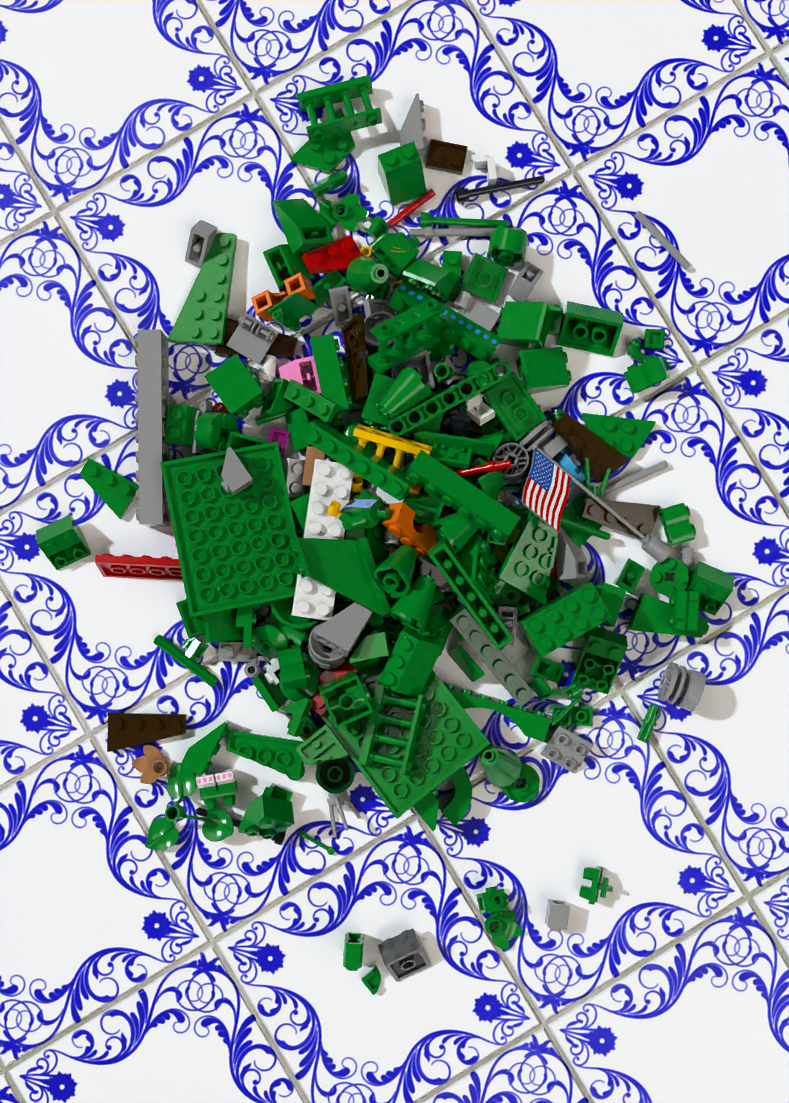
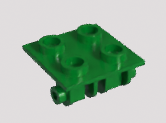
M295 292L268 309L266 313L273 316L276 322H280L283 326L296 332L301 329L299 319L317 309L318 305Z

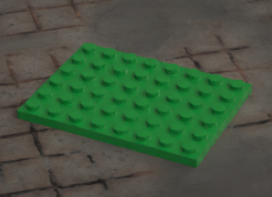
M277 441L233 449L253 479L251 485L232 496L230 491L226 493L220 484L223 482L221 474L226 451L160 462L190 618L294 597L297 581L296 560L289 551V540L297 537Z
M390 637V639L392 640V646L394 648L397 640ZM386 664L358 670L357 676L358 678H363L372 701L377 685L384 686L378 683ZM433 670L421 693L425 697V701H427V708L425 713L422 712L411 759L414 760L412 771H408V776L401 774V767L375 761L373 763L370 762L369 767L358 764L370 714L336 729L329 711L323 717L321 716L396 819L400 818L491 745ZM387 688L389 695L418 700V697L397 693ZM387 703L384 704L383 712L386 715L413 720L415 709ZM385 722L380 723L378 729L380 734L408 740L411 728ZM378 742L375 743L373 751L377 754L404 760L406 748Z

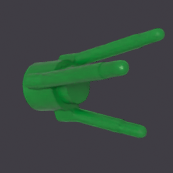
M586 458L585 466L582 464L583 474L586 477L584 486L598 498L604 497V490L611 468L607 469L601 488L598 490V486L590 485L589 459ZM584 491V499H585V498L594 499V498H592L588 493H586V492Z
M577 681L539 698V701H544L564 693L568 700H573L551 723L553 726L575 704L582 701L580 696L584 692Z

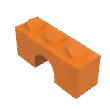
M301 272L284 281L286 286L284 291L271 293L265 290L252 297L251 300L256 315L265 322L273 320V316L266 313V311L295 292L308 300L316 298L311 282Z
M404 502L389 504L391 515L388 519H383L382 524L391 534L399 538L402 544L413 547L418 556L428 555L427 550L433 547L438 540L434 532L435 530L429 524L413 526L416 513Z

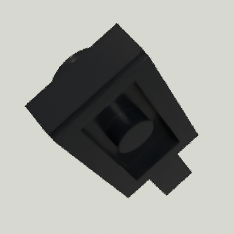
M460 404L458 414H451L447 431L448 435L467 437L471 419L470 416H466L467 405Z

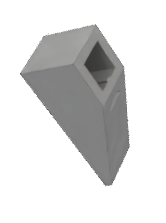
M416 93L400 130V146L414 141L419 155L423 156L424 149H427V138L423 137L422 132L426 130L425 118L421 119V112H424L423 100H420L419 93Z
M560 527V532L557 534L558 544L555 554L558 580L588 578L587 560L583 551Z

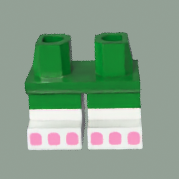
M235 768L196 777L200 790V800H204L207 810L218 807L216 798L223 797L225 807L236 804L235 794L238 792Z

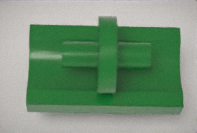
M601 866L584 868L583 879L591 880L592 885L591 887L582 885L579 896L589 900L588 904L594 905L597 902L599 890H601L600 897L606 898L607 892H613V887L608 885L609 878L603 877V882L601 883L603 867Z

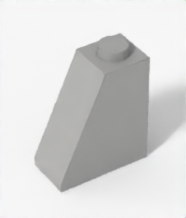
M354 602L315 628L312 638L347 657L368 623L372 612Z

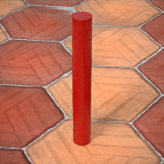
M430 189L387 222L390 229L434 197L436 194L433 189Z

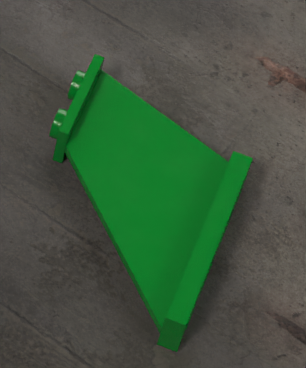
M295 537L289 540V551L295 557V569L297 574L301 576V579L309 577L373 611L377 616L385 615L390 611L385 593L379 592L372 582L373 572L377 567L367 537L357 540Z

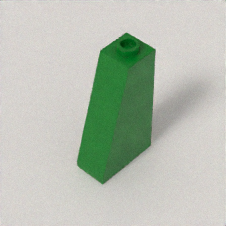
M641 593L626 629L702 638L708 632L709 620L699 616L698 631L671 629V625H668V614L671 613L672 606L665 601Z

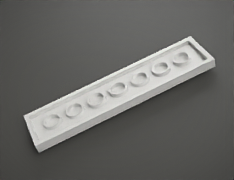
M315 459L303 538L344 539L345 529L343 528L342 521L339 520V516H330L327 511L333 500L340 503V511L349 502L353 471L337 462ZM297 574L291 616L329 620L332 618L336 592L309 577L301 579V576Z

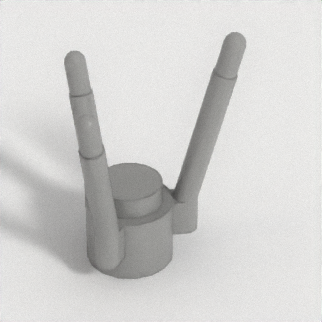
M347 792L328 794L327 802L334 838L337 837L333 805L334 808H338L346 831L349 828L342 809L345 801L358 819L361 818L349 799Z

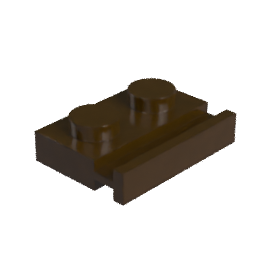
M431 139L426 168L462 175L468 146Z

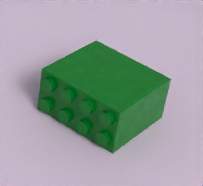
M590 582L577 585L547 602L546 605H542L517 620V628L532 654L544 657L612 618L593 583Z

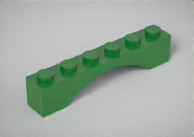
M443 683L463 709L486 708L502 713L510 718L525 736L545 742L551 721L550 718L546 717L547 713L537 710L535 713L528 712L529 708L517 705V708L509 706L510 702L499 699L498 702L491 700V696L480 694V697L472 695L473 691L462 688L459 691L454 689V685Z

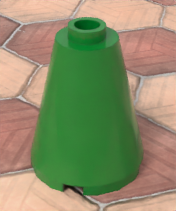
M360 256L350 262L346 272V279L351 286L350 288L362 295L374 293L389 276L387 267L369 256Z
M411 367L402 369L378 404L379 415L383 419L392 420L426 401L432 396L428 383L424 385L421 382L423 377Z
M458 512L438 519L431 524L432 527L436 526L437 528L434 532L440 541L444 539L455 555L479 529L473 521L462 517Z
M402 545L374 570L372 582L379 592L391 594L390 597L392 598L406 596L412 583L417 559L416 550L409 545Z
M426 574L424 577L419 576L411 585L406 596L400 598L388 614L395 620L399 617V620L402 621L401 624L418 632H424L437 584L434 583L435 579Z
M487 747L480 753L484 774L493 785L507 787L520 777L522 764L514 751L507 748Z

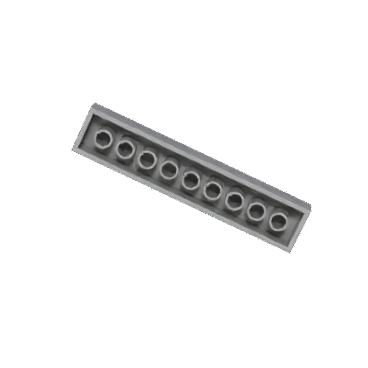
M161 329L138 330V336H135V347L138 348V355H135V365L138 367V374H135V384L138 386V393L135 394V403L138 405V413L135 414V421L138 424V432L135 434L138 451H136L135 458L136 462L139 463V470H136V481L139 482V490H136V501H139V509L136 510V520L139 521V524L146 527L170 526V511L160 462L170 461L169 445L165 443L169 404V344L167 341L168 337Z

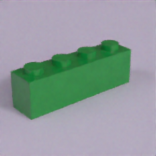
M333 333L310 338L322 396L339 405L335 415L349 413L352 401L350 395H346L345 391L348 383L346 376L342 377L341 369H344L342 357L338 358L337 351L340 350L338 339H334Z

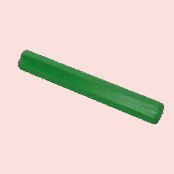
M162 635L156 636L153 641L155 645L209 686L214 687L219 679L195 660L188 658L182 650Z

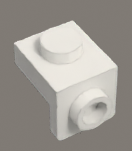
M482 155L476 158L474 163L475 169L486 168L487 185H495L497 178H499V167H495L494 156Z
M481 392L465 400V405H467L466 415L470 416L480 426L495 417V411L482 401Z
M275 657L269 661L271 665L265 669L266 673L264 676L270 684L277 685L280 681L274 672L280 669L278 657Z

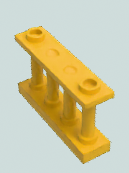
M360 424L355 427L353 436L358 437V444L364 448L367 442H376L377 450L375 455L383 458L385 448L388 446L395 448L396 455L393 466L399 470L404 453H412L416 458L421 450L431 455L433 446ZM353 472V478L361 477ZM414 484L409 495L419 494L422 486Z

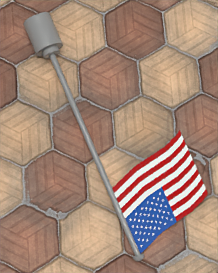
M535 443L531 446V449L534 450L531 469L523 488L522 504L557 533L560 532V520L568 498L570 480H572L642 538L641 549L658 563L663 562L669 556L672 548L654 533L644 536L538 448V444Z

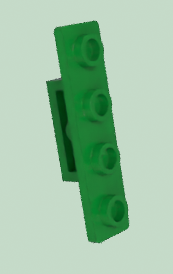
M416 430L414 433L416 442L433 446L431 456L445 466L469 469L472 454L492 456V441Z

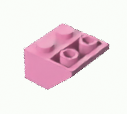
M314 356L296 359L278 368L280 379L284 378L289 382L290 379L296 380L322 395ZM285 398V401H287L288 403L295 404Z

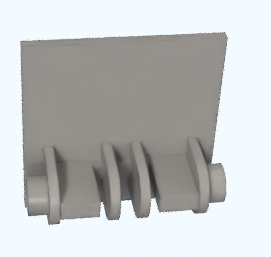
M246 313L239 318L238 322L240 324L228 341L227 346L259 365L279 332Z
M557 725L553 731L555 733L540 755L574 774L594 744L583 739L578 734L567 730L562 725Z

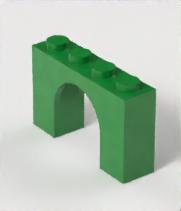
M374 373L361 414V418H364V423L374 426L376 422L383 425L382 429L388 430L387 425L390 420L383 419L379 415L378 404L393 384L394 378ZM432 391V396H430L429 398L433 397L438 393ZM444 396L445 403L448 404L450 397ZM433 402L427 405L428 413L431 414L436 411V405ZM445 412L402 435L411 438L416 430L438 433ZM419 417L416 420L412 421V423L417 422L419 420ZM395 421L392 424V430L394 428L401 430L402 424L399 421Z

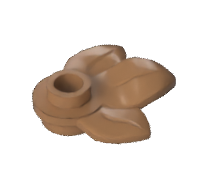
M144 745V755L136 758L132 765L137 771L143 773L140 783L152 784L158 777L164 776L169 772L170 762L162 757L157 747ZM159 763H162L164 765L163 770H160L158 768Z

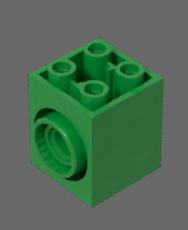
M236 354L204 376L236 421L238 419L243 420L250 414L249 411L253 408H260L265 402L266 396L259 387L261 382L246 362L242 363Z
M354 670L318 686L336 729L373 712L370 705L373 701L362 677L358 678Z

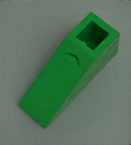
M225 721L189 747L180 766L199 776L203 775L204 772L208 773L213 764L210 761L213 754L217 755L221 748L219 744L221 738H225L230 730V727H228L230 721Z

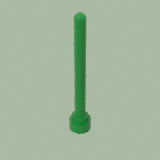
M421 212L420 228L432 226V224L497 228L498 225H505L508 228L510 227V222L507 220L433 217L429 212Z
M530 511L531 518L541 520L532 511ZM561 516L560 524L604 540H609L611 537L605 531Z

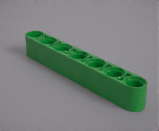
M505 361L491 364L388 422V431L393 435L399 436L507 378L511 373L510 365ZM498 365H502L505 369L502 376L496 373ZM481 374L487 376L488 381L485 385L479 383ZM465 383L471 388L467 395L461 391V387ZM447 393L453 395L451 404H447L444 401V396ZM433 402L436 405V411L430 414L426 408L428 403ZM415 411L419 414V420L412 423L409 420V415ZM395 421H399L402 424V429L399 432L392 430V424Z

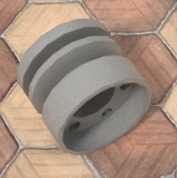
M548 420L534 427L519 442L523 447L525 445L528 446L526 450L528 454L534 451L531 449V446L535 443L538 444L537 447L550 458L556 456L568 443L561 435L553 439L550 437L555 430L554 427L545 432L544 429L550 424Z
M321 622L310 633L308 643L309 658L314 665L321 669H336L345 662L347 657L333 649L332 651L325 649L326 645L312 638L315 628L324 623Z
M671 662L661 678L658 700L667 701L669 704H674L677 700L678 707L692 712L702 697L706 681L705 674L693 669L686 673L685 666H678L677 663Z

